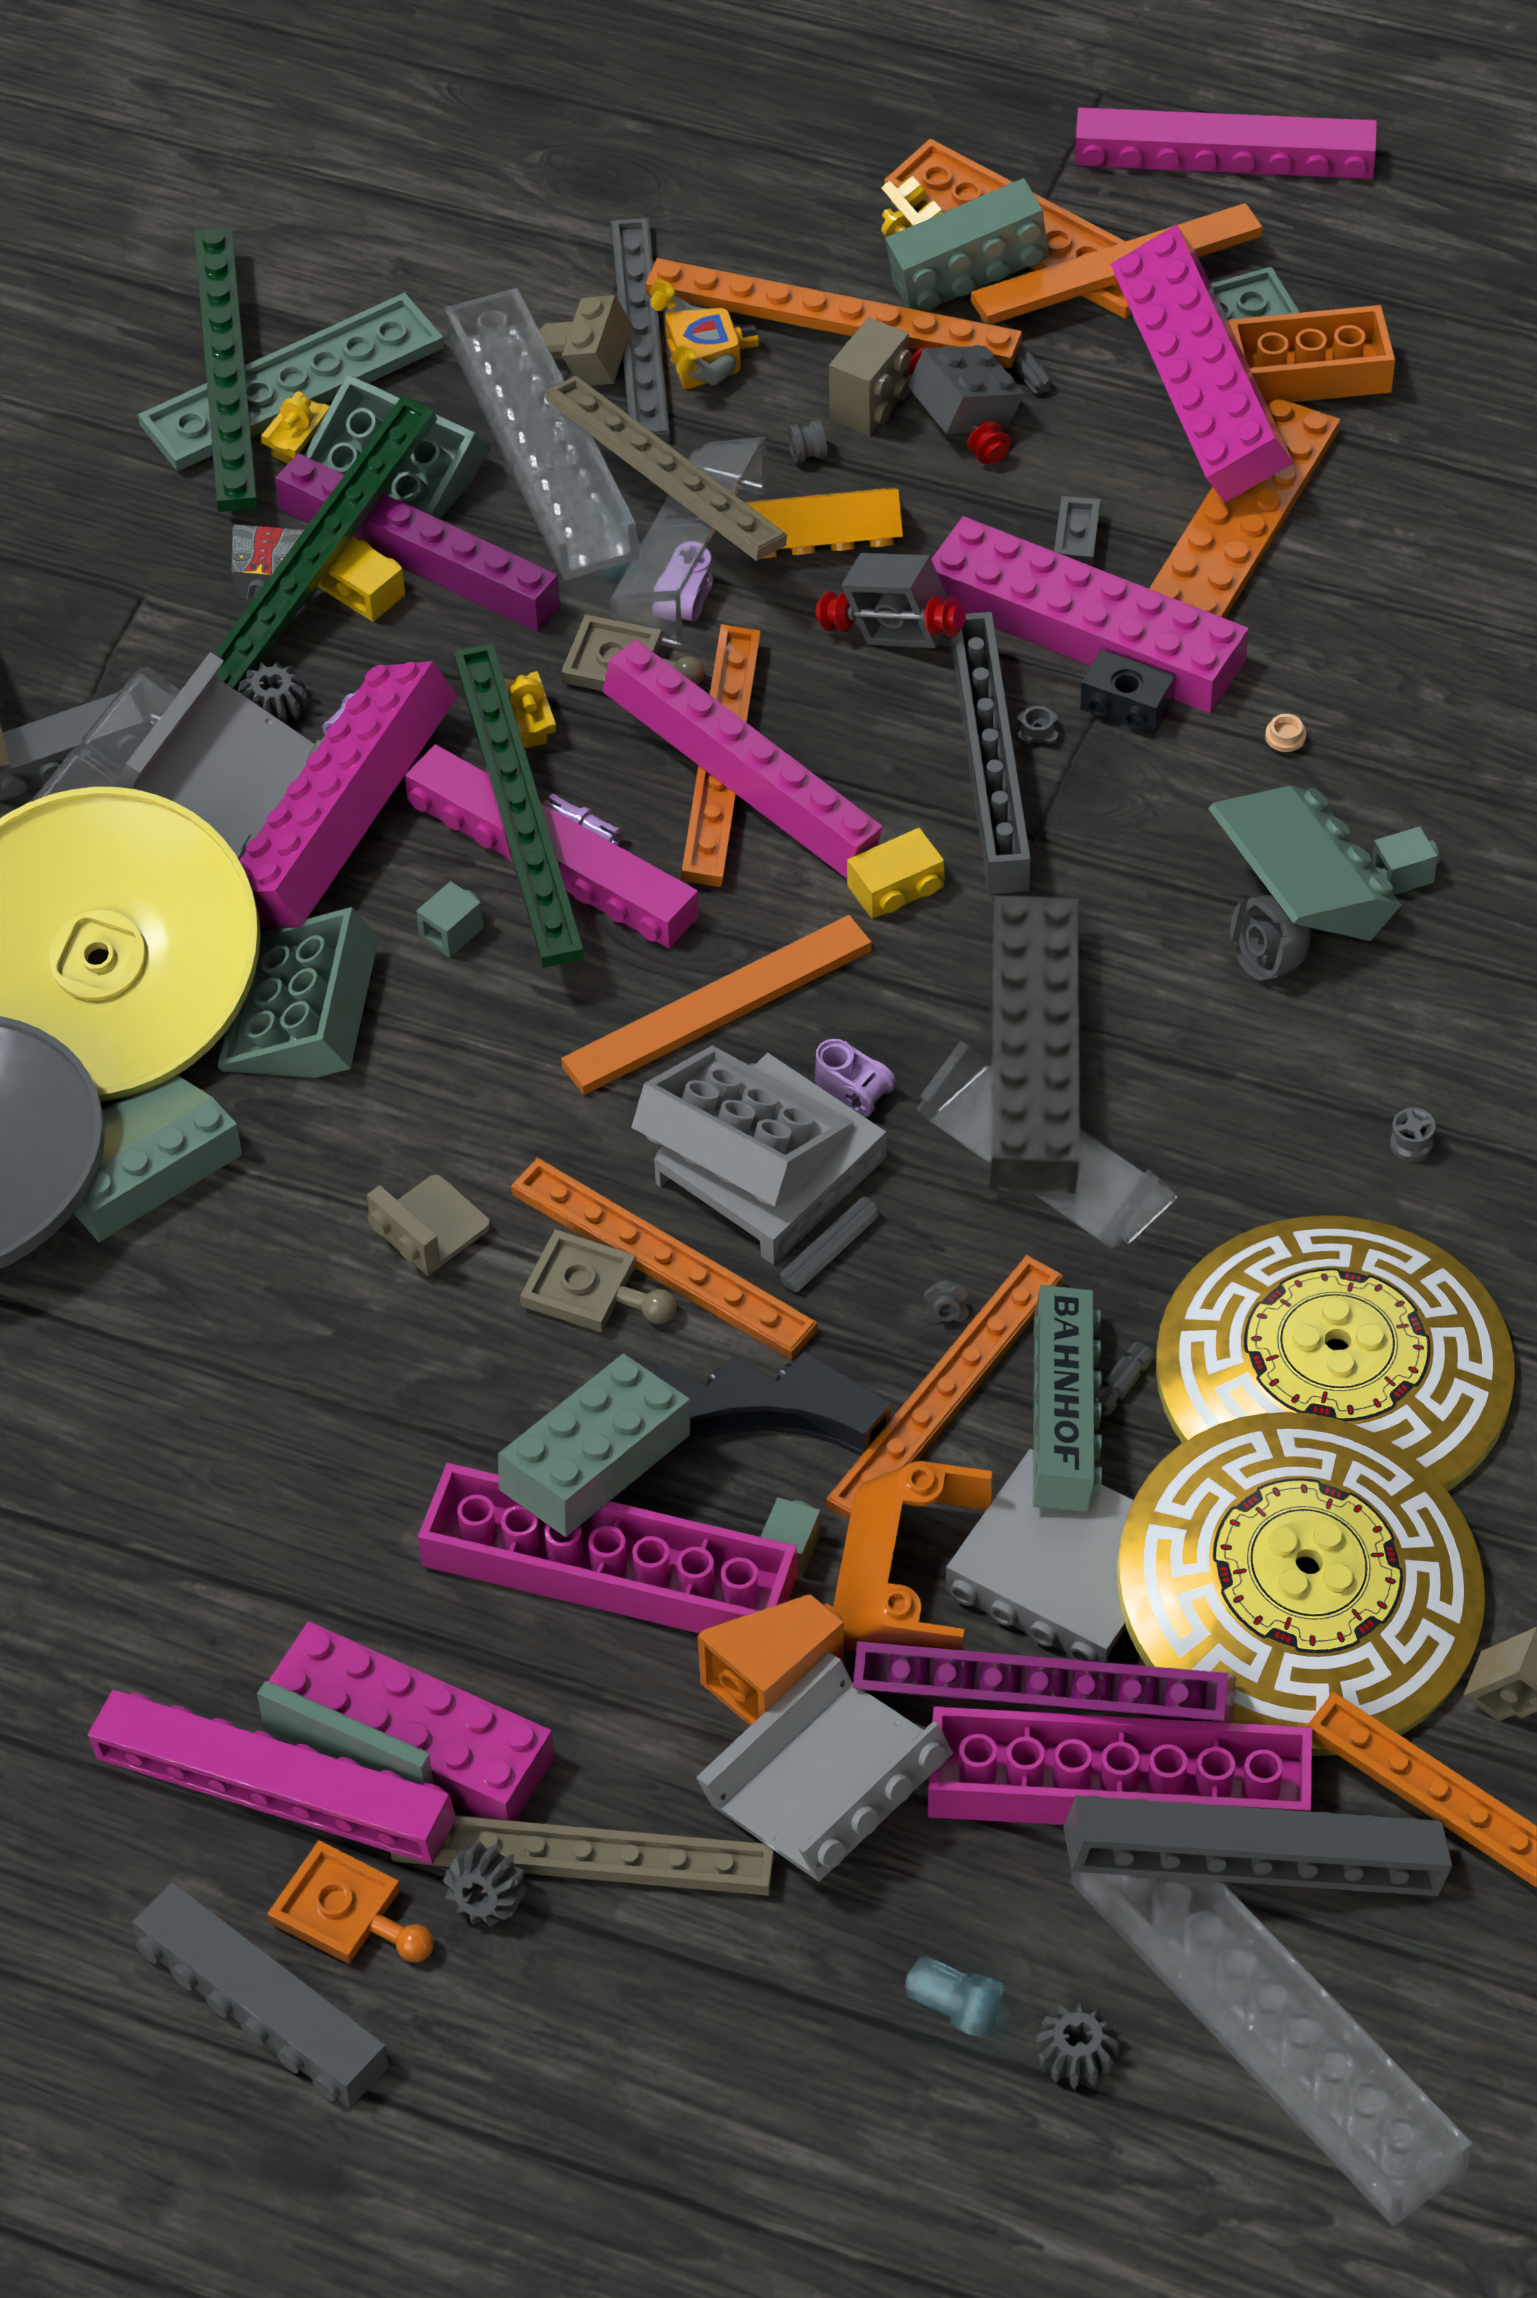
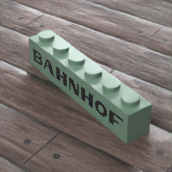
M1040 1285L1034 1314L1033 1507L1088 1512L1091 1494H1099L1102 1468L1094 1466V1462H1099L1101 1435L1094 1434V1429H1099L1101 1403L1094 1402V1398L1099 1397L1101 1371H1094L1093 1366L1098 1367L1101 1341L1093 1339V1335L1098 1336L1101 1312L1100 1309H1093V1290Z

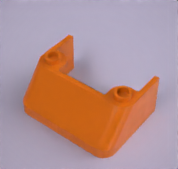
M917 1461L868 1480L857 1488L853 1499L833 1607L841 1615L844 1622V1650L856 1652L857 1642L965 1651V1629L919 1622L921 1601L917 1593L907 1586L890 1584L888 1579L902 1504L923 1507L936 1503L986 1511L993 1501L992 1471Z

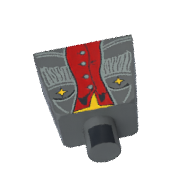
M233 524L231 569L234 592L237 598L245 599V606L247 608L304 530Z

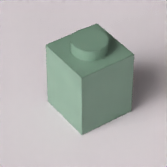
M1420 826L1374 840L1372 867L1392 884V893L1394 895L1434 883L1436 864L1440 863V854L1433 840L1428 841Z
M451 881L416 910L419 937L449 958L484 929L482 904L479 898L472 891L463 890Z
M777 1497L760 1536L797 1546V1577L800 1578L804 1576L821 1535L820 1510L813 1508L803 1501H789Z

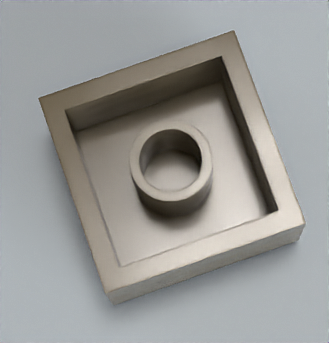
M870 317L865 320L829 364L831 421L869 437L880 424L883 425L887 422L893 407L899 400H904L910 391L908 387L910 381L909 364L912 354L909 351V333Z

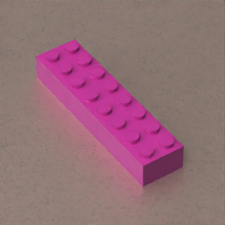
M1177 224L1111 263L1113 272L1205 477L1222 500L1226 503L1293 464V460L1197 253Z
M962 516L931 559L947 597L958 598L966 614L992 612L994 628L1089 666L1092 665L1102 649L1176 675L1174 700L1209 714L1246 662L1249 628Z
M433 661L407 662L405 664L386 666L378 665L369 670L365 675V681L356 694L346 702V708L340 717L326 731V737L317 750L307 758L306 765L299 776L289 784L283 799L268 814L266 823L260 832L248 843L246 852L239 861L248 877L255 896L260 929L301 927L457 699L458 696Z
M446 1463L418 1535L421 1565L423 1567L696 1633H701L704 1629L788 1602L798 1575L796 1545L611 1501L565 1537L499 1490V1476L497 1474Z
M934 1707L933 1721L939 1724L953 1754L943 1762L940 1768L929 1776L928 1817L1064 1825L1076 1795L1311 1812L1312 1727Z

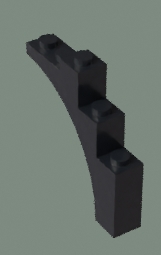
M804 1351L793 1364L787 1363L781 1369L776 1380L735 1356L723 1368H717L709 1377L706 1385L665 1360L653 1372L657 1377L690 1398V1435L671 1451L697 1440L728 1433L774 1431L802 1434L834 1443L862 1456L891 1420V1403Z

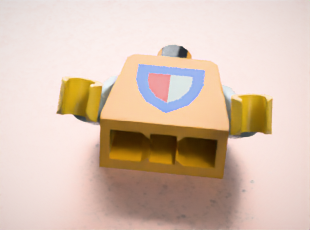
M657 280L649 290L650 295L653 296L650 299L652 308L662 311L666 307V341L671 353L670 361L675 364L683 390L706 383L718 385L728 376L738 373L741 369L740 350L759 346L755 325L750 324L734 328L728 310L724 308L705 309L692 306L679 297L674 296V288L665 280Z

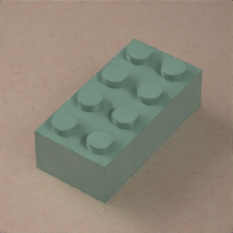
M1024 178L885 238L893 284L906 308L924 312L931 311L938 305L954 298L968 295L973 290L991 282L1000 281L1007 275L1021 269L1035 266L1042 260L1050 257L1043 209Z
M623 1353L498 1453L499 1490L566 1537L690 1435V1398Z

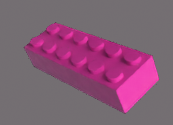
M309 1621L269 1679L270 1682L428 1752L434 1785L449 1793L453 1807L477 1818L516 1821L555 1759L552 1730Z

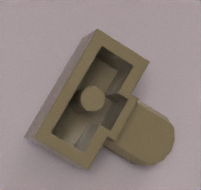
M615 295L581 298L573 321L543 325L535 335V342L547 362L564 360L573 376L579 377L589 386L614 384L633 325Z
M1537 1627L1482 1650L1463 1696L1498 1722L1513 1715L1523 1718L1537 1712Z

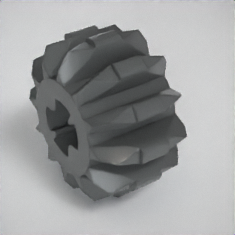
M278 661L273 667H266L261 663L259 671L247 670L245 680L240 681L238 689L240 694L284 724H286L287 720L299 721L300 711L306 709V684L302 675H297L293 665L282 669Z
M479 1842L463 1852L460 1851L454 1857L443 1882L450 1887L447 1890L445 1899L456 1901L458 1904L456 1914L466 1912L470 1915L472 1925L481 1922L483 1919L491 1927L499 1923L501 1919L505 1920L516 1912L520 1901L525 1896L527 1887L521 1882L525 1870L512 1865L515 1854L505 1857L501 1855L498 1844L487 1849Z
M1080 2002L1073 2013H1070L1064 2006L1060 2005L1057 2009L1056 2018L1045 2016V2019L1042 2021L1043 2032L1036 2036V2048L1041 2052L1039 2054L1041 2068H1052L1051 2078L1055 2083L1067 2076L1070 2077V2085L1073 2089L1078 2086L1080 2078H1085L1094 2086L1098 2082L1099 2073L1110 2074L1113 2070L1112 2059L1116 2058L1119 2054V2043L1114 2039L1116 2028L1113 2022H1103V2013L1100 2008L1091 2014H1086L1085 2006Z

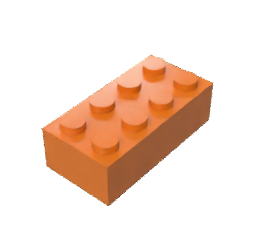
M1381 305L1228 320L1265 401L1266 399L1280 398L1289 402H1302L1392 393L1395 357Z

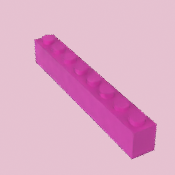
M1078 107L1075 166L1373 179L1376 153V120Z
M637 639L609 659L603 693L845 878H847V859L878 846L883 828L882 825Z
M435 744L405 774L408 802L418 811L433 815L443 821L450 829L465 833L475 839L482 847L491 848L512 862L487 773ZM540 803L565 889L573 894L578 901L584 904H591L605 912L615 922H622L637 930L647 940L656 941L669 949L699 918L698 890Z
M112 1690L88 1733L97 1760L433 1865L456 1820L449 1793H446L437 1785L413 1783L404 1780L401 1776L389 1770H382L380 1772L362 1767L356 1761L347 1757H339L338 1759L318 1753L308 1745L297 1744L294 1746L276 1740L266 1732L255 1731L252 1733L242 1730L224 1719L214 1718L210 1720L200 1717L182 1706L173 1705L168 1707L152 1702L145 1695L136 1692L126 1694Z

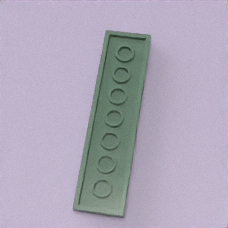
M404 292L245 365L251 437L264 432L280 413L281 404L287 398H292L297 391L303 393L315 403L325 404L335 398L347 374L363 382L370 383L444 349L443 336ZM207 383L138 414L139 424L177 472L213 455Z

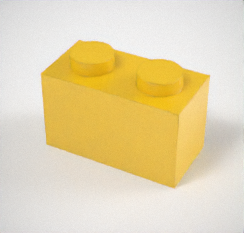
M355 537L350 539L317 585L372 622L405 596L403 568L394 559L386 558L372 549L366 541L358 540Z
M917 828L847 859V886L871 919H874L885 913L895 912L901 906L921 897H928L943 888L944 859L922 830Z

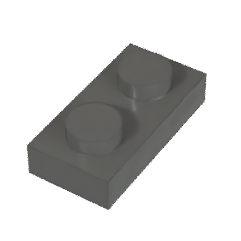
M1061 496L1054 552L1093 567L1101 499Z

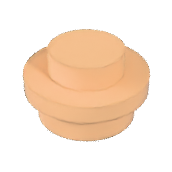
M1280 714L1274 717L1266 727L1265 739L1268 745L1277 751L1292 752L1304 745L1306 729L1302 721L1295 715Z

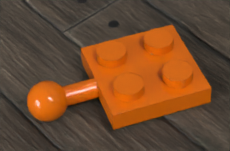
M318 1840L267 1913L270 1924L349 1965L371 1932L396 1944L398 1954L408 1962L418 1963L424 1961L431 1955L434 1948L433 1935L425 1926L411 1924L403 1927L383 1916L400 1892L398 1880Z

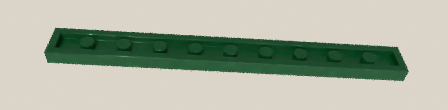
M232 226L194 230L218 512L256 509L257 497Z
M403 396L399 399L214 653V655L224 661L216 675L218 679L239 692L240 681L245 680L247 670L255 671L435 424L437 417L434 410Z
M490 643L455 650L454 660L542 968L584 960L582 943L494 644Z

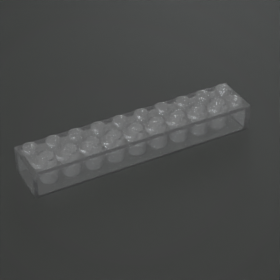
M518 288L445 307L449 343L564 581L639 560L636 522L593 437L546 401V390L564 382V379Z
M1082 1872L1071 1873V1884L1393 2227L1467 2170L1472 2142L1222 1882Z

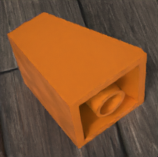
M809 1594L704 1629L698 1634L700 1684L751 1726L828 1652L839 1658L844 1665L843 1619L834 1607L829 1604L822 1605Z

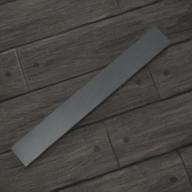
M649 218L611 221L618 301L633 325L623 354L628 415L662 441L670 443L658 311L654 310L650 304V299L653 296L646 295L645 283L653 268Z

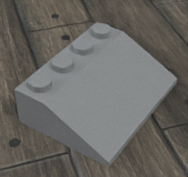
M710 1046L644 1083L631 1128L646 1135L649 1141L658 1145H664L679 1153L685 1161L700 1165L717 1174L718 1178L723 1182L735 1184L748 1191L758 1201L776 1206L796 1194L852 1130L854 1122L724 1051Z

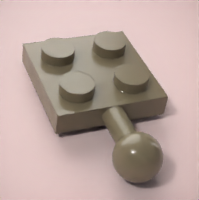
M585 614L562 668V683L603 691L609 659L635 639L657 655L662 642V630ZM684 656L677 661L663 659L697 686L702 682L705 669L698 658Z
M556 1229L520 1295L522 1307L598 1332L603 1331L617 1303L642 1310L643 1315L649 1322L659 1325L672 1320L677 1311V1303L674 1296L666 1290L656 1289L647 1294L625 1287L636 1267V1255Z

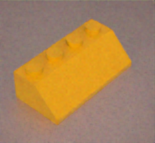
M896 488L745 502L787 534L786 546L781 549L791 548L792 555L816 553L815 545L831 544V551L855 549V541L870 540V547L894 545L893 538L903 537L899 489ZM776 551L763 558L776 557Z

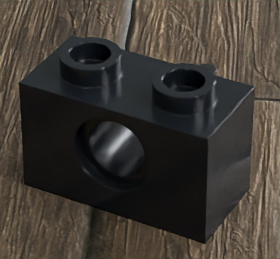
M1101 649L1081 682L1080 709L1090 712L1095 716L1104 717L1125 724L1133 729H1139L1155 735L1174 702L1176 675Z

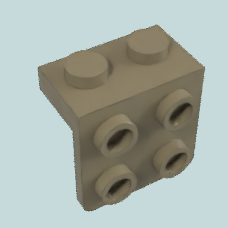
M437 1174L429 1176L398 1200L381 1185L367 1194L369 1209L367 1218L371 1227L397 1248L405 1259L412 1262L427 1276L490 1229L489 1218L442 1176Z

